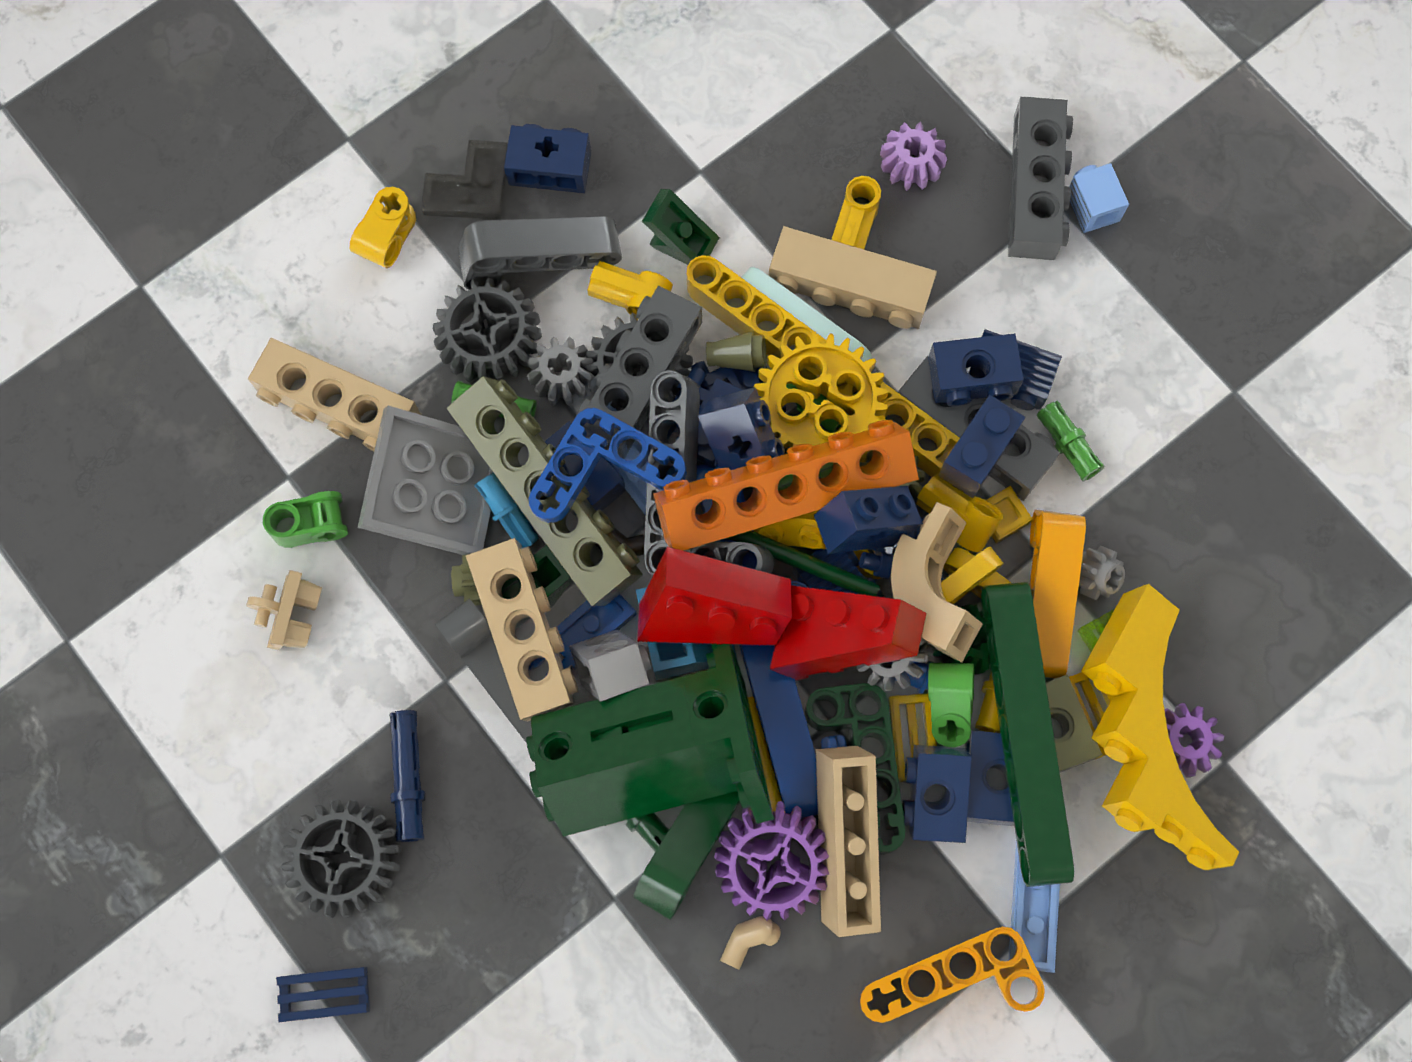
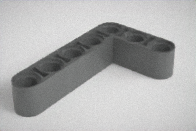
M663 371L652 381L650 389L649 437L675 450L682 456L687 471L685 480L690 483L697 481L699 387L690 377L676 371ZM680 382L682 387L681 395L676 401L671 402L669 398L670 389L675 383ZM678 424L680 436L676 442L670 444L667 437L668 431L671 426ZM651 449L648 463L657 467L660 472L659 479L664 480L667 471L673 466L674 461L670 460L667 465H662L653 459L652 455L656 450ZM647 483L644 563L647 571L654 575L666 548L669 546L664 539L653 493L663 490ZM714 541L684 550L704 556L706 552L711 550L716 560L743 566L744 556L752 551L757 557V567L755 570L770 574L773 571V555L763 545L746 542Z

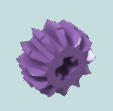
M1185 703L1177 705L1174 712L1168 708L1164 709L1169 739L1179 769H1182L1185 777L1191 778L1195 776L1197 769L1203 773L1211 770L1210 759L1217 760L1222 756V752L1212 744L1224 740L1223 734L1212 733L1210 729L1217 724V719L1212 717L1203 721V707L1197 706L1189 712ZM1188 734L1192 742L1187 744L1188 746L1183 747L1179 739L1183 735Z

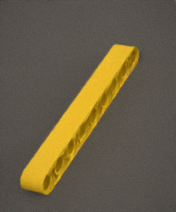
M701 255L691 260L687 266L686 276L689 296L739 335L751 331L755 335H764L766 355H773L781 359L780 345L785 344L788 347L795 345V337L797 336L803 340L805 345L810 344L812 333H816L717 259ZM706 275L712 277L714 281L705 285L696 282L695 279ZM733 298H739L745 304L734 308L728 306L726 302ZM763 321H770L777 327L771 331H764L757 325ZM817 334L819 342L825 343L826 339ZM805 367L799 372L803 378L808 380L816 379L821 375L813 367ZM882 382L877 387L888 389V395L886 399L878 402L886 404L888 409L886 415L877 417L881 420H886L885 417L891 414L901 416L905 422L902 427L910 432L914 456H918L920 460L917 467L931 477L939 474L944 461L960 438L886 383ZM844 383L837 387L839 393L848 397L853 396V393L858 391L854 385ZM844 410L850 416L855 414L853 410ZM929 438L936 443L938 449L926 451L919 446L918 440Z

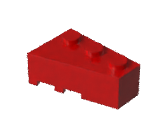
M667 547L639 603L637 642L776 645L792 619L791 579Z
M791 585L792 619L775 645L770 670L795 680L809 678V675L822 672L836 673L844 671V668L865 664L870 666L917 656L927 613L901 599Z

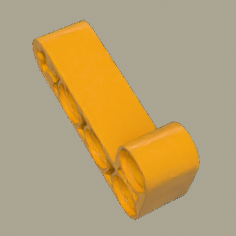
M1035 509L1030 526L1029 540L1030 546L1034 548L1029 586L1033 598L1044 675L1046 678L1057 679L1065 676L1068 669L1086 533V519L1084 516Z
M999 927L870 983L861 993L860 1004L866 1017L872 1021L879 1023L888 1022L994 976L1006 1003L1015 1010L1027 1012L1040 1006L1044 999L1045 989L1020 934L1012 928ZM1007 935L1012 938L1016 946V952L1012 959L1000 961L994 957L990 948L994 937ZM956 953H967L975 961V972L968 979H958L950 971V960ZM919 970L929 972L935 981L933 992L926 997L914 995L909 988V978L914 972ZM1018 977L1028 978L1035 986V996L1029 1003L1019 1004L1011 996V984ZM901 978L903 992L911 1001V1005L902 1007V1001L899 998L888 1004L890 1011L888 1014L883 1015L880 1009L872 1010L869 1002L874 999L873 991L880 988L883 994L893 992L897 989L892 984V981Z

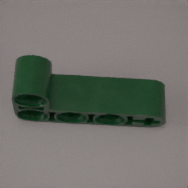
M869 683L817 689L810 695L805 707V718L811 728L822 732L849 729L851 746L861 747V741L868 737L878 739L883 745V755L876 758V780L885 782L889 789V797L885 801H877V812L892 808V813H887L884 816L886 830H893L895 836L888 840L887 845H883L882 839L878 838L879 855L892 853L902 845L905 839V823L886 693L881 687L877 685L872 686ZM860 696L872 697L877 702L878 712L873 715L860 713L855 704L856 699ZM827 700L835 706L836 716L829 720H822L814 714L813 705L817 701ZM877 814V817H878V828H879V827H880V818H879V814Z
M738 791L684 805L640 877L633 898L669 920L673 918L696 874L739 805Z

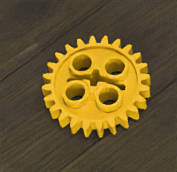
M812 333L810 344L805 345L803 340L797 336L795 337L794 350H791L785 344L780 345L781 359L773 355L768 356L767 363L772 370L760 368L759 378L765 383L754 384V387H756L758 395L762 397L760 400H764L769 407L771 415L770 426L775 438L778 437L781 440L784 449L799 444H811L812 446L828 442L829 436L840 432H852L855 434L868 430V425L881 421L877 416L886 415L888 406L878 401L887 398L888 389L877 387L883 382L884 373L871 374L875 368L876 360L873 358L862 361L864 347L861 346L852 353L849 351V338H846L840 346L834 345V335L832 333L828 335L825 343H820L817 334ZM805 367H813L821 375L816 379L808 380L803 378L799 372ZM849 383L858 389V393L854 396H844L839 393L837 387L841 384ZM793 384L797 389H788L786 385ZM820 394L827 396V400H823L821 405L814 403V399H817ZM794 402L801 405L804 411L798 416H789L783 412L782 407L787 403ZM844 410H853L855 414L852 416L847 415ZM825 419H834L840 423L842 428L836 433H828L821 428L820 423Z

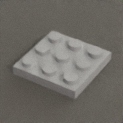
M388 405L383 409L357 528L461 555L483 550L491 509L474 484L493 471L460 426Z

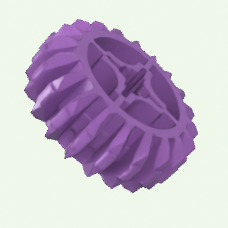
M782 801L776 804V810L773 812L774 820L757 824L752 810L749 808L742 810L743 821L732 817L728 823L731 832L722 831L720 833L719 842L722 846L716 848L714 856L716 860L721 862L716 865V876L725 878L721 884L723 893L734 892L732 896L734 906H738L745 901L748 902L746 912L749 916L753 915L757 908L764 909L763 917L766 921L771 918L772 911L779 910L781 918L785 921L789 917V908L791 907L802 915L805 912L804 900L816 905L819 901L817 890L826 891L827 888L822 876L829 875L827 867L822 863V861L829 858V855L820 846L825 841V833L821 829L814 830L816 818L811 815L801 821V808L799 806H795L790 814L784 813L785 806ZM777 832L774 837L768 840L755 838V836L762 833ZM792 838L796 839L807 851L810 858L809 866L800 863V858L791 853L790 842ZM781 848V860H776L766 873L767 861H771L774 856H777ZM738 855L746 858L747 864L753 866L758 871L756 883L747 877L742 870ZM778 882L791 883V885L786 887L772 888Z

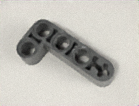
M610 217L478 221L464 229L458 247L464 287L468 290L472 289V279L476 280L480 287H484L488 277L494 280L496 286L503 273L594 269L599 261L614 266L622 260L616 223Z
M469 598L437 622L435 626L526 742V737L532 735L531 720L528 722L520 720L488 622Z

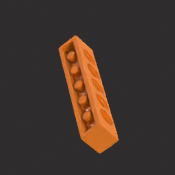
M881 420L868 425V430L855 434L852 432L833 434L828 437V442L815 446L811 444L795 445L787 450V454L778 457L759 456L752 458L746 462L747 466L734 470L729 468L714 469L707 472L705 478L690 483L687 480L673 481L663 487V491L653 493L665 542L671 548L684 551L820 510L842 491L896 487L919 480L910 432L892 420ZM873 450L871 461L867 465L860 467L859 462L862 455L867 451ZM833 462L832 472L827 477L819 479L820 469L825 464ZM793 474L792 484L787 489L779 491V481L784 476ZM753 487L751 497L745 502L738 503V493L743 488ZM712 499V506L708 512L701 515L695 514L696 506L701 501Z

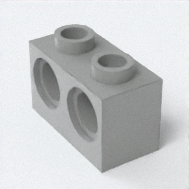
M618 630L569 646L581 685L599 701L649 684L646 671L651 669V664L645 647L643 645L638 646L637 642Z

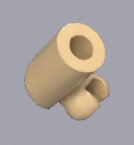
M763 916L737 924L720 961L740 970L750 947L760 944L772 946L778 942L781 934L780 927L772 922L771 919L766 921Z

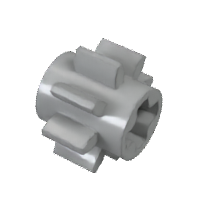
M1101 545L1097 551L1088 548L1087 551L1083 552L1079 579L1081 594L1097 600L1100 595L1108 598L1121 588L1125 579V569L1123 562L1116 559L1117 552Z

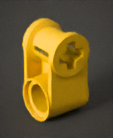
M392 186L383 188L375 195L364 218L357 225L351 236L349 246L351 252L384 268H390L395 263L402 245L416 222V213L409 204L404 191Z

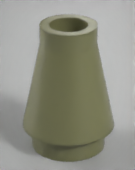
M751 331L716 342L706 343L708 367L719 366L756 372L757 368L766 367L767 355L764 335H755Z

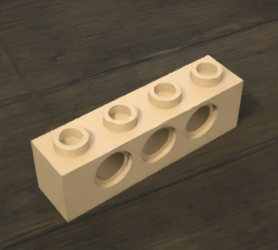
M270 338L248 377L249 382L257 390L256 396L262 401L278 407L279 403H283L292 408L291 412L307 422L313 423L315 418L328 424V430L342 438L349 439L350 435L356 436L364 440L363 445L373 452L385 407L389 405L421 415L414 401L274 338ZM306 379L305 384L300 389L290 390L294 381ZM332 395H342L341 400L336 405L331 407L325 406L327 399ZM367 411H378L376 418L371 422H360L361 417Z
M513 538L466 555L520 720L528 722L533 716L575 705L572 694L579 692L571 668L564 669L558 653L565 651L557 627L551 629L549 627L545 612L551 611V607L542 586L536 588L531 572L537 571V566L530 547L522 548V545ZM511 578L520 579V593L513 599H504L501 592L503 584ZM523 618H532L535 623L533 635L526 640H518L515 635L516 624ZM537 658H545L549 664L547 676L540 681H533L528 673L531 662Z

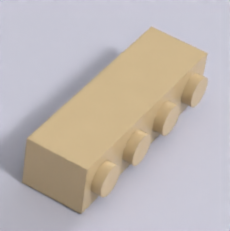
M783 226L769 267V276L793 294L799 293L812 297L815 302L821 305L833 306L836 304L849 308L858 316L880 317L888 320L892 325L903 329L911 327L920 328L937 271L785 226Z
M859 746L816 749L818 829L825 833V841L820 846L829 855L828 859L822 861L827 867L829 875L822 876L827 888L826 891L820 890L821 922L838 937L881 932L876 756Z

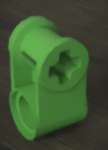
M337 491L318 492L303 498L277 502L270 505L263 515L262 523L264 529L279 546L284 548H293L315 542L334 541L348 535V528L342 523L339 504L342 502V494ZM285 518H294V524L290 530L277 532V526L280 521Z
M930 663L928 696L929 701H931L933 737L943 746L959 747L968 741L971 734L974 701V664Z

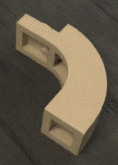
M936 502L931 513L922 521L923 524L920 527V534L917 539L905 534L901 535L892 562L891 586L894 599H901L927 613L921 637L942 653L962 662L982 623L968 611L946 601L941 587V575L944 564L963 531L966 522L952 508Z

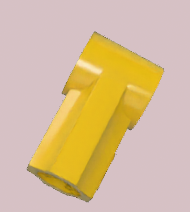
M859 176L849 182L831 240L865 250L873 221L878 213L881 198V188L875 179L869 176ZM863 197L868 199L870 203L863 205L855 202L854 199Z
M599 261L592 271L587 291L588 296L626 308V311L631 315L632 313L637 314L642 300L646 296L652 297L658 286L671 292L673 284L667 278L655 272L642 271L640 274Z
M939 474L934 475L922 488L917 497L918 501L916 504L929 514L936 502L952 508L966 522L957 543L970 551L981 552L1003 519V513L989 501L979 497L971 498L938 477Z

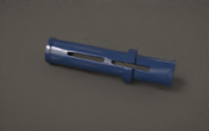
M400 710L389 714L394 773V793L390 794V800L392 804H395L396 842H416L424 840L422 802L425 801V791L421 790L419 772L417 711Z

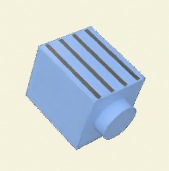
M1111 163L1100 167L1089 165L1075 173L1069 185L1071 188L1070 203L1083 233L1120 222L1129 205Z

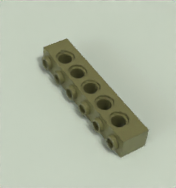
M485 376L481 377L451 403L447 410L590 605L606 606L643 576V573L637 567V564L640 562L639 558L626 543L620 544L612 531L615 527L608 516L599 509L596 511L587 500L590 493L585 485L567 513L568 515L571 511H575L578 516V525L574 531L570 532L566 526L567 515L562 520L554 523L541 521L535 516L529 506V495L556 448L544 442L538 434L542 431L538 422L528 412L525 411L523 413L514 402L518 397L507 382L502 379L498 381ZM503 414L505 425L503 430L497 434L494 423L496 418ZM526 446L529 450V458L526 464L521 466L518 461V453L522 447ZM563 458L560 463V471L563 475L570 477L563 467L566 463ZM552 476L551 480L557 487L549 498L545 499L544 496L540 498L539 501L544 506L542 511L546 512L549 507L557 509L560 504L555 498L560 487H563L568 492L571 486L562 484L555 476ZM596 543L603 550V558L597 566L593 564L590 558L591 548Z

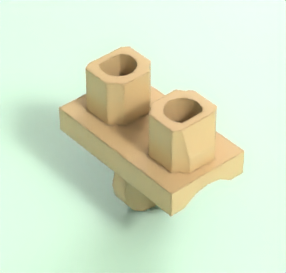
M289 570L279 602L274 601L277 587L269 584L264 585L261 598L248 597L246 606L257 610L254 625L266 628L270 614H275L267 648L280 650L282 646L305 648L307 646L312 625L290 620L293 606L315 611L322 587L309 581L301 580L302 573Z

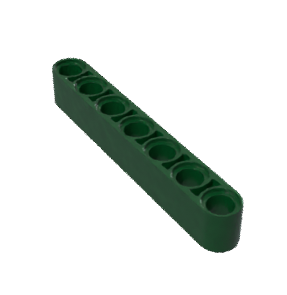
M1028 582L983 586L981 592L982 611L1023 881L1027 887L1071 883L1074 880V862L1031 589Z

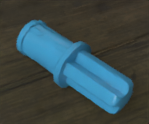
M494 472L474 484L494 513L493 520L500 521L511 539L515 538L522 545V548L531 546L537 541V533Z

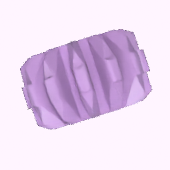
M920 121L915 129H911L904 122L900 126L899 132L891 130L887 135V143L882 145L880 152L881 158L884 159L882 160L881 168L883 172L891 173V184L902 180L904 181L906 191L910 189L912 183H916L923 190L927 186L928 180L936 182L939 179L940 170L945 167L947 157L944 154L946 148L945 140L936 139V128L925 132Z

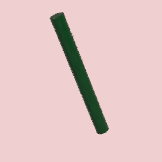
M752 530L728 537V539L735 542L763 545L770 550L774 559L856 594L877 596L881 585Z

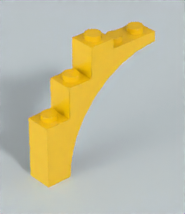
M1146 584L1123 593L1081 670L1093 681L1098 690L1112 696L1091 738L1104 748V752L1108 757L1123 764L1102 807L1115 817L1114 819L1119 826L1128 831L1138 832L1155 829L1154 832L1160 839L1174 844L1187 855V860L1192 865L1200 869L1211 870L1231 867L1234 865L1239 851L1214 827L1195 801L1179 769L1168 735L1163 704V667L1169 636L1180 609L1150 584Z

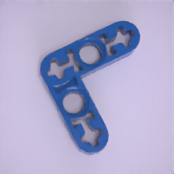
M587 408L575 417L531 490L529 506L535 516L541 521L554 523L562 520L569 512L601 457L660 490H664L663 487L670 482L685 480L687 475L685 462L682 456L675 450L597 408ZM597 420H600L599 425L601 429L612 436L609 450L604 449L608 445L606 439L598 434H593L590 439L586 438L587 432L583 427L586 423L593 425ZM614 429H618L619 431L613 436ZM626 439L638 440L642 445L641 454L634 460H624L618 455L619 445ZM651 449L656 450L652 455L653 459L662 465H667L670 460L674 461L673 466L677 472L675 477L667 475L664 480L659 479V470L650 463H647L645 471L640 469L648 461ZM568 455H577L583 460V468L575 476L568 477L560 471V463ZM552 476H555L562 484L571 486L568 492L563 487H560L555 498L560 504L557 509L549 507L546 512L542 511L544 506L539 501L543 495L550 497L557 487L554 482L550 481Z

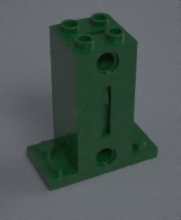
M712 644L713 652L706 654L708 670L637 688L603 701L596 699L531 717L532 735L526 737L529 756L532 762H535V770L529 773L532 791L536 798H543L544 811L548 821L556 822L563 837L738 791L742 808L751 807L757 824L774 820L746 685L732 644Z

